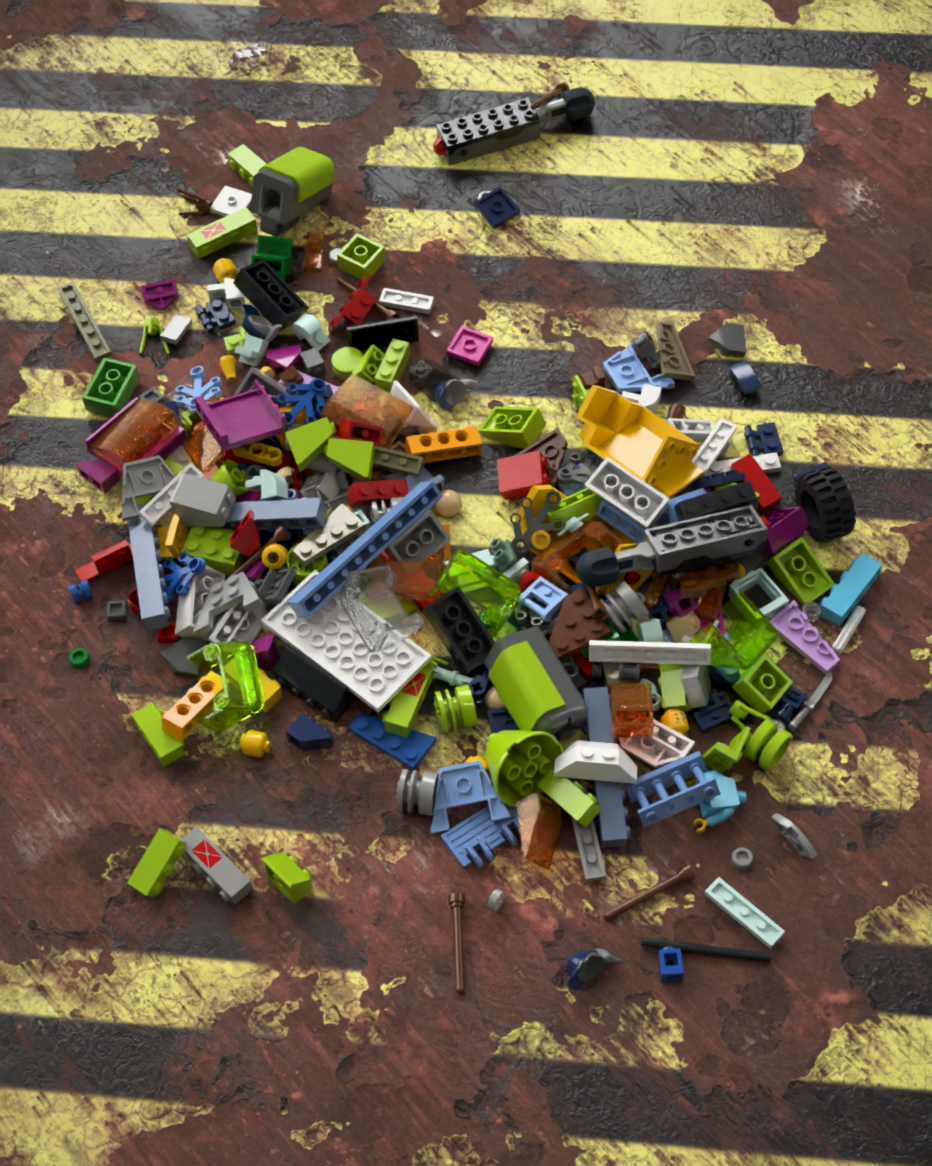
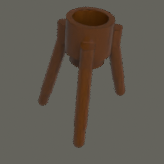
M177 189L181 197L195 201L196 209L199 210L179 212V215L204 216L205 213H210L212 200Z

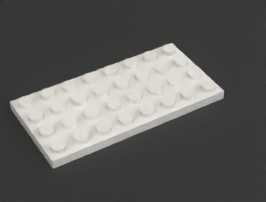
M314 570L261 620L262 625L304 657L347 685L350 692L379 712L432 659L431 655L342 589L310 618L298 617L287 602L319 574L318 571Z

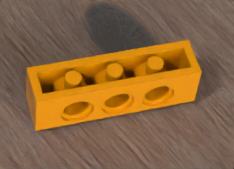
M466 427L463 429L406 437L405 451L408 454L423 457V463L480 455L483 443L477 427Z
M212 671L206 676L201 677L199 682L193 688H190L182 699H178L175 705L163 714L161 719L162 731L182 742L229 696L230 681Z

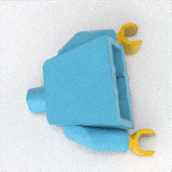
M716 770L703 772L707 780L715 777L721 794L700 803L702 817H706V820L699 818L694 821V826L698 824L703 825L702 828L696 830L697 834L704 833L706 826L712 827L732 816L739 804L746 801V792L737 791L735 781ZM696 776L686 779L685 784L690 788L699 784Z

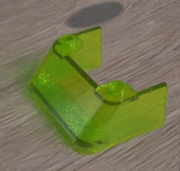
M458 548L442 570L428 595L432 596L437 588L443 593H448L459 586L467 598L486 609L485 618L487 622L495 626L491 634L494 638L510 617L522 590L517 583L467 550Z
M740 591L720 608L733 622L730 626V634L737 640L734 646L727 641L711 622L689 640L691 643L711 644L710 665L714 667L748 670L762 657L779 636L774 625Z
M245 641L211 642L187 656V660L206 670L219 664L224 691L219 693L213 701L214 712L198 720L200 725L221 733L256 714L263 708L264 695L255 650L251 644Z

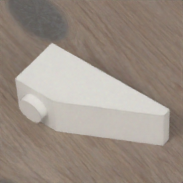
M668 418L666 420L667 423L695 442L707 439L715 428L711 420Z

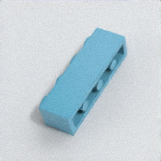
M864 553L858 559L854 558L850 565V570L844 571L840 578V583L838 585L834 584L830 590L829 597H824L819 606L821 607L820 616L840 627L878 578L883 564Z

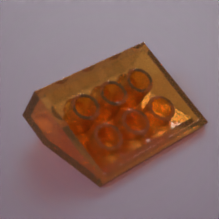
M352 373L329 398L320 416L322 418L327 417L329 423L333 422L334 426L339 429L342 418L382 427L384 431L379 447L389 449L414 407Z
M138 399L91 443L89 448L123 469L124 463L142 458L179 425L175 412L162 403Z

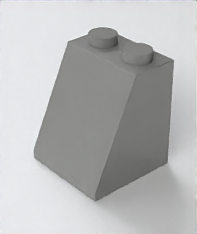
M182 473L169 503L184 527H224L236 497L229 485Z

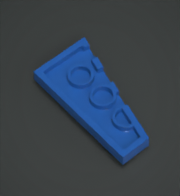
M359 713L348 727L349 732L411 770L416 769L437 742V737L412 729L408 738L386 732L385 724L381 719Z

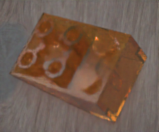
M203 421L184 441L185 451L195 467L203 474L206 471L209 472L213 468L214 462L218 458L221 459L226 451H222Z
M611 683L612 738L653 737L651 683Z
M536 792L516 801V814L519 819V835L522 843L521 853L526 860L548 870L550 869L562 827L560 805Z

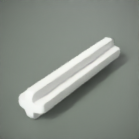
M860 605L855 607L833 644L832 649L834 652L842 653L865 614L866 609Z

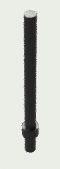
M661 937L659 939L641 938V946L658 948V950H662L665 947H674L675 949L681 948V951L766 962L771 961V953L668 941V938Z

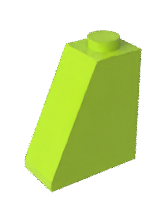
M327 417L285 432L299 471H303L324 451L325 444H328L329 438H335L334 433L337 431L334 423H329Z
M329 438L328 444H325L324 455L327 456L328 462L363 482L371 481L375 455L374 443Z

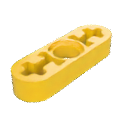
M252 442L243 445V447L239 446L232 449L233 454L238 457L270 466H278L283 461L282 452L279 448L258 442ZM254 450L262 451L260 454L257 455L252 453Z

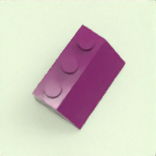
M802 507L774 509L764 516L769 521L770 531L767 534L765 552L763 553H769V555L778 553L781 547L792 543V539L803 535L804 531L810 527Z

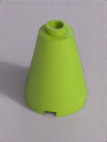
M227 460L222 464L211 481L229 485L235 497H238L250 490L245 486V481L248 480L246 472L244 470L240 471L237 468V463Z

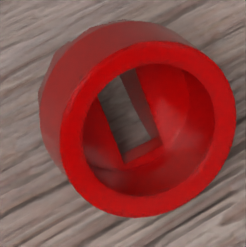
M635 570L626 572L624 575V580L629 585H635L641 579V576Z

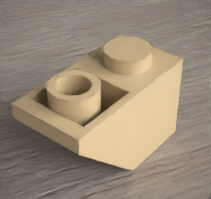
M693 611L681 617L675 616L666 623L673 640L677 643H681L684 635L695 637L700 642H703L706 638V634L703 633L700 627L699 618Z

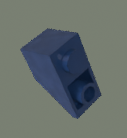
M302 714L286 730L288 741L302 751L331 748L334 745L332 733L327 728H321L311 717L307 718Z

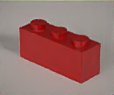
M751 453L731 464L730 471L736 470L737 473H745L746 479L737 481V483L751 480L754 491L759 493L760 498L757 510L760 515L780 504L782 496Z
M406 479L354 482L347 488L349 506L371 505V501H376L377 505H381V500H384L385 504H390L391 498L402 496L404 498L409 493Z

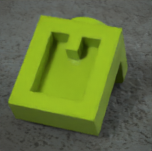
M240 327L241 334L224 337L228 355L235 354L236 346H244L248 332L244 333L243 327Z
M189 410L181 413L183 428L185 431L193 432V427L202 419L198 413H193Z

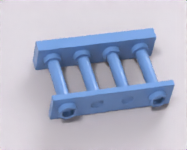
M606 500L601 502L596 513L597 516L638 544L643 542L644 530L650 529L654 525L652 524L645 528ZM665 510L655 523L659 526L670 524L669 511Z
M699 751L638 777L637 784L624 783L631 803L639 801L642 809L637 811L644 828L721 794L715 777L707 780L703 774L707 769ZM696 776L699 784L688 788L684 780ZM676 784L680 792L668 796L665 788ZM657 792L661 800L650 805L646 797Z

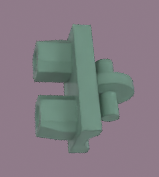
M497 538L490 543L500 572L504 573L506 568L509 569L519 561L508 539L503 542L500 538Z

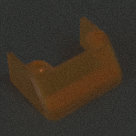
M582 522L583 525L573 533H570L568 530L532 559V571L542 575L544 579L569 595V586L557 575L563 568V560L590 539L600 541L605 547L611 548L614 553L618 546L623 544V541L601 522Z
M442 548L441 556L430 554L425 558L424 562L386 561V557L380 553L366 566V597L390 600H436L443 596L446 548Z

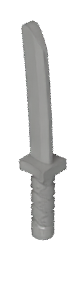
M831 671L826 674L810 699L804 701L802 710L788 725L791 730H795L808 713L810 715L813 713L816 703L832 682Z

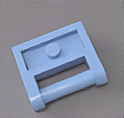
M540 576L518 597L517 602L521 606L528 607L540 615L541 619L548 622L553 614L562 606L564 598L568 594ZM532 596L547 605V607L543 609L531 601L530 598Z

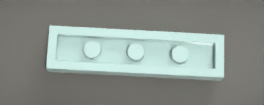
M720 877L705 890V895L768 948L771 949L784 935L785 931Z

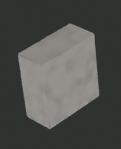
M684 664L681 681L690 708L707 706L711 681L706 665Z

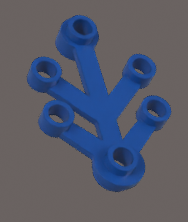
M314 379L310 384L289 383L286 388L289 395L278 394L276 403L279 406H285L286 403H297L290 412H283L287 419L285 428L293 425L295 417L304 407L307 417L305 425L310 423L308 420L317 421L316 417H314L311 401L314 397L317 402L316 415L319 417L325 416L327 407L324 404L323 395L327 387L322 379ZM297 391L308 392L306 395H295Z
M182 552L178 560L184 565L188 564L186 568H181L171 558L164 561V568L174 572L162 577L165 579L166 584L171 582L167 589L164 590L167 593L169 602L174 598L173 591L175 588L176 593L179 595H187L189 583L195 576L203 573L205 570L206 561L203 558H191V555L187 552Z

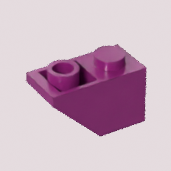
M681 587L663 597L669 613L681 617L695 610L704 596L681 598Z

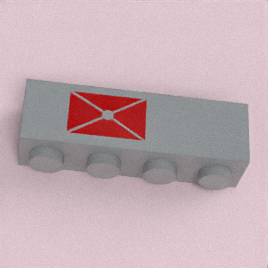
M197 827L182 838L187 844L185 852L181 857L185 861L189 860L192 863V868L199 875L202 873L206 877L205 880L211 888L216 887L220 891L219 895L225 902L230 901L235 906L253 890L251 880Z

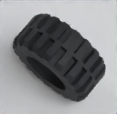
M828 466L801 474L794 485L795 502L797 507L803 508L810 525L806 530L810 532L812 538L822 543L849 535L856 524V511L854 510L855 505L851 498V492L848 490L846 482L843 481V477L837 473V470Z

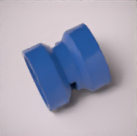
M87 579L81 581L78 585H69L75 604L81 602L84 598L89 599L93 597Z

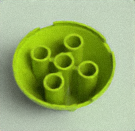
M503 730L498 733H492L489 736L484 759L487 762L496 794L505 804L512 807H524L533 804L543 797L541 794L544 791L537 785L554 767L555 758L563 752L561 744L553 735L542 731Z

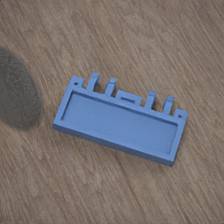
M505 804L511 818L492 821L488 805L443 833L441 840L463 868L471 864L469 856L477 867L480 868L483 866V861L476 853L478 850H481L485 857L491 861L494 859L491 851L506 842L502 835H505L513 846L518 844L517 838L510 831L511 829L515 828L523 839L528 837L525 829L530 827L532 822L520 807H512Z

